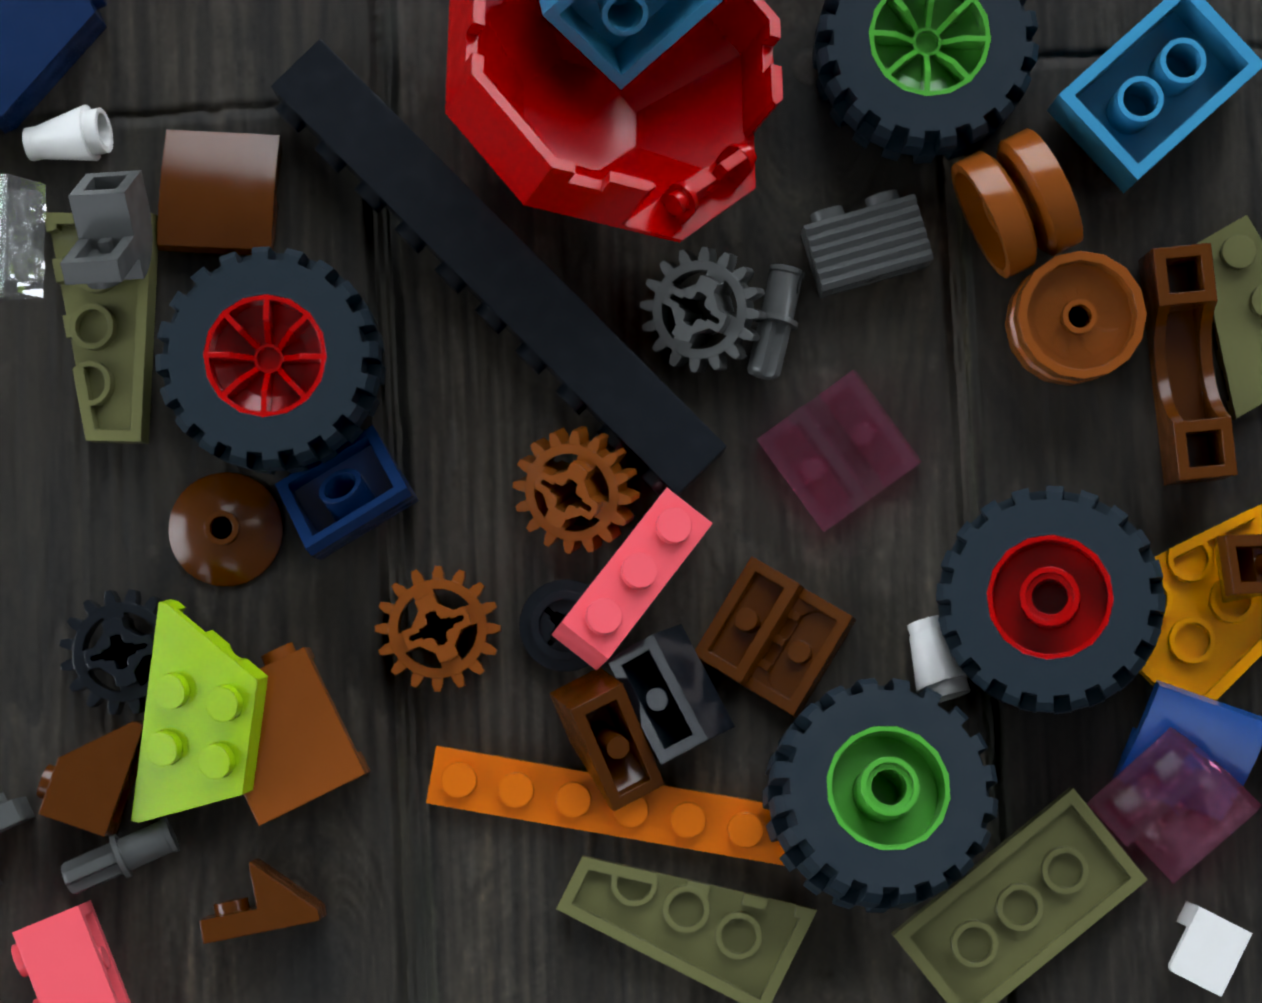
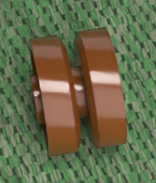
M1026 128L1001 140L997 146L996 159L982 151H978L955 162L951 167L952 183L964 218L988 262L1005 279L1032 267L1037 261V248L1051 256H1055L1078 245L1083 240V224L1070 184L1048 145L1035 131Z
M1080 250L1055 256L1021 281L1009 300L1005 329L1010 349L1024 369L1044 382L1071 386L1105 376L1128 361L1143 338L1147 312L1142 290L1127 268L1107 255ZM1076 311L1081 316L1083 322L1077 327L1071 324L1068 315Z

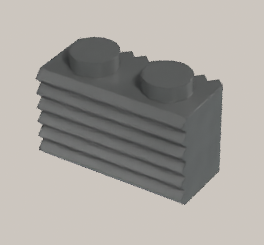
M893 189L866 198L864 200L866 208L845 213L843 206L837 205L816 211L810 215L812 223L804 225L800 234L819 298H825L896 276H902L906 273L923 270L930 266L934 256L915 194L900 198L898 190Z

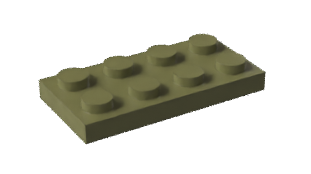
M1069 787L978 861L961 879L948 886V889L940 892L891 932V934L946 1003H998L1148 879L1075 789Z

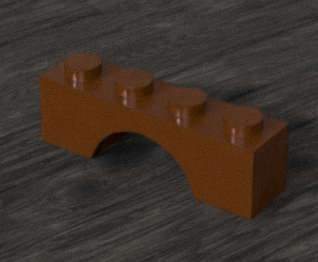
M1211 243L1153 248L1141 257L1138 262L1142 294L1147 312L1145 323L1164 486L1217 481L1238 475L1232 419L1222 404L1213 366L1212 322L1218 299Z

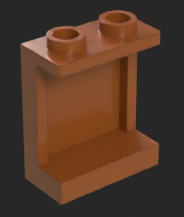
M293 642L280 646L261 656L265 666L260 668V670L268 675L254 787L252 791L244 794L259 826L371 772L362 752H357L313 661L315 656L310 647H303L296 651Z

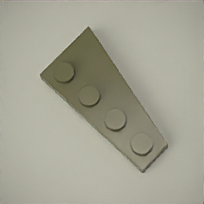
M43 212L46 232L52 236L56 257L52 259L56 283L61 284L66 315L62 317L66 338L71 339L76 366L72 370L85 439L93 443L149 444L158 267V216L151 213L152 255L145 278L123 280L118 285L106 289H91L87 284L65 285L60 263L78 241L73 214Z
M582 855L556 910L739 1003H772L817 912L815 907Z

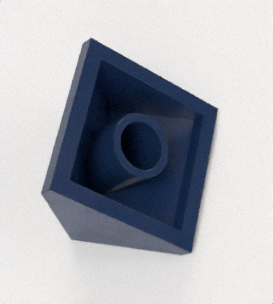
M373 425L363 430L364 432L353 443L347 441L336 451L339 455L325 463L319 460L307 465L308 470L292 473L275 483L304 547L311 557L320 560L326 558L419 501Z

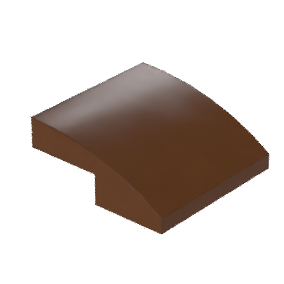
M166 129L158 203V250L229 254L236 251L238 255H252V247L270 246L274 250L279 210L276 194L282 155L280 135Z
M751 556L695 651L703 662L797 718L856 622V619L808 591L798 582Z

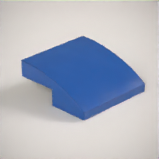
M1156 680L1138 728L1132 727L1112 780L1114 783L1224 820L1242 790L1261 751L1262 716Z

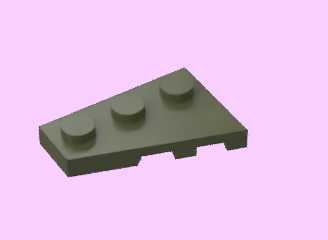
M1247 215L1197 243H1211L1218 299L1212 322L1218 347L1215 352L1219 370H1223L1229 400L1226 402L1232 420L1239 418L1262 404V239Z

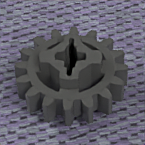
M702 247L697 259L693 251L683 249L679 251V266L665 260L659 264L661 271L665 275L662 281L647 280L646 285L655 292L654 300L640 302V308L652 311L653 319L642 325L643 332L659 334L660 337L652 346L655 352L665 353L672 350L669 360L670 365L683 367L689 360L691 372L705 373L709 360L714 370L723 371L727 369V354L737 360H744L747 357L746 351L741 345L744 340L759 342L761 336L751 326L753 320L766 319L767 313L754 309L753 301L765 295L763 288L748 287L747 283L755 273L752 268L743 266L734 270L738 256L724 252L717 261L716 249ZM707 272L705 276L700 275L697 283L692 286L683 287L680 285L694 274ZM732 291L737 302V313L734 311L730 298ZM687 300L705 301L704 306L711 311V315L717 317L720 321L702 319L701 312L696 310V306ZM670 307L676 323L674 328L670 317ZM717 333L726 335L720 343L709 348L699 349L701 344L706 345L711 335Z

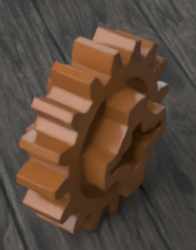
M580 426L572 430L570 437L565 428H560L549 433V440L543 437L530 445L535 456L528 455L519 460L517 465L527 473V476L514 481L513 488L525 492L526 499L515 507L518 512L530 511L534 517L526 527L529 532L540 527L547 531L544 537L545 546L550 547L560 539H563L565 553L572 554L581 547L582 543L587 552L590 553L603 546V540L610 543L622 534L618 525L625 526L634 519L635 515L625 505L639 499L640 492L627 488L626 481L637 475L636 468L622 469L619 462L626 454L624 448L609 452L606 449L609 438L608 434L602 433L589 441V433L586 426ZM561 454L578 455L577 459L570 464L563 460L558 463L553 461ZM571 481L577 483V487ZM581 516L588 520L593 518L599 519L593 525H574L575 521Z
M442 566L434 567L431 580H425L419 570L411 571L413 586L407 589L405 586L395 582L391 587L398 596L396 603L380 602L379 608L384 613L389 614L390 617L388 623L375 625V632L388 635L390 642L383 645L378 651L381 656L393 654L397 656L398 660L391 670L394 675H399L407 669L413 672L411 677L412 687L419 688L426 677L432 678L434 692L443 691L445 678L451 677L458 688L466 686L464 671L470 669L482 675L485 669L478 660L481 654L496 655L498 649L492 644L487 643L488 635L502 632L501 625L488 623L487 615L493 613L498 608L497 603L486 602L482 604L478 598L483 594L486 587L481 582L473 585L470 589L464 587L466 572L460 569L455 573L451 581L445 579V572ZM435 590L454 592L464 598L469 605L455 610L443 606ZM415 599L418 609L416 618L411 628L401 632L403 614L408 605ZM434 613H437L438 617L443 620H457L464 617L462 621L453 624L454 627L446 632L448 642L443 645L436 638H419L414 640L416 636L423 634L424 630L431 626L430 616ZM477 625L475 643L466 657L462 658L459 644L466 629ZM424 648L436 653L442 668L425 666L416 661L409 652Z

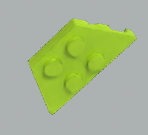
M172 599L158 603L131 821L137 823L240 796L252 791L254 787L268 675L247 658L237 656L231 649L230 644L214 630L205 632L183 613L186 607L179 601Z

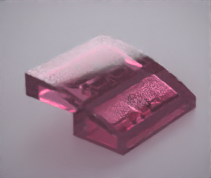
M856 370L849 372L757 439L823 532L922 462Z
M1172 727L1164 732L1087 802V805L1127 847L1135 842L1173 884L1252 817L1262 806L1222 766Z

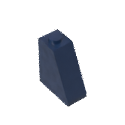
M0 0V129L8 133L17 129L107 28L99 9L108 6L106 0Z

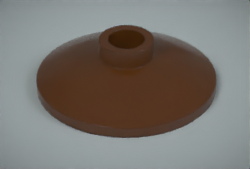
M221 472L198 479L181 493L171 511L168 532L172 551L184 570L204 583L228 587L250 582L271 566L282 545L284 525L278 503L268 489L248 476L238 473ZM226 517L232 523V532L227 538L218 539L213 533V525L219 518Z

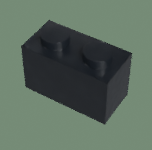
M682 624L654 633L607 660L616 679L623 683L636 717L661 765L735 727Z

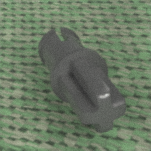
M785 264L770 265L769 277L761 310L767 313V318L754 320V322L758 323L756 331L761 338L759 342H753L747 370L750 375L764 380H774L780 376L790 332L796 331L799 324L794 320L802 281L805 279L806 273L802 272L799 268Z
M163 817L160 821L121 838L116 834L109 836V843L64 862L61 865V873L69 891L72 894H79L120 875H124L128 879L133 876L134 869L172 852L180 851V846L168 818Z

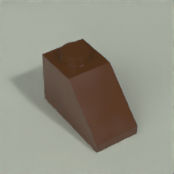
M599 668L549 693L570 743L613 811L665 785L623 683L602 668Z
M144 720L132 721L59 757L55 766L49 764L44 770L37 788L36 796L43 799L38 814L103 837L117 833L137 777Z

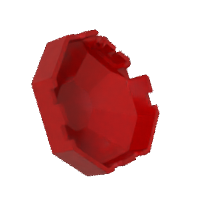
M449 0L445 114L523 205L681 243L756 188L755 162L757 156L755 153L754 133L783 100L782 66L775 65L773 61V47L781 39L780 18L764 0H723L623 89H619L542 15L539 0Z

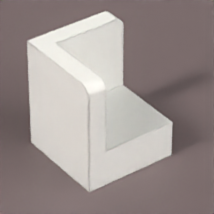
M1186 901L1176 921L1186 926L1168 963V969L1222 997L1253 933L1200 906Z

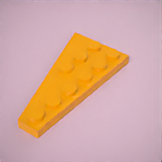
M1262 504L1155 556V560L1160 562L1164 576L1162 583L1164 595H1166L1165 614L1156 646L1145 666L1139 671L1153 687L1156 680L1217 701L1262 655V596L1226 603L1222 602L1214 546L1216 538L1219 536L1262 534Z

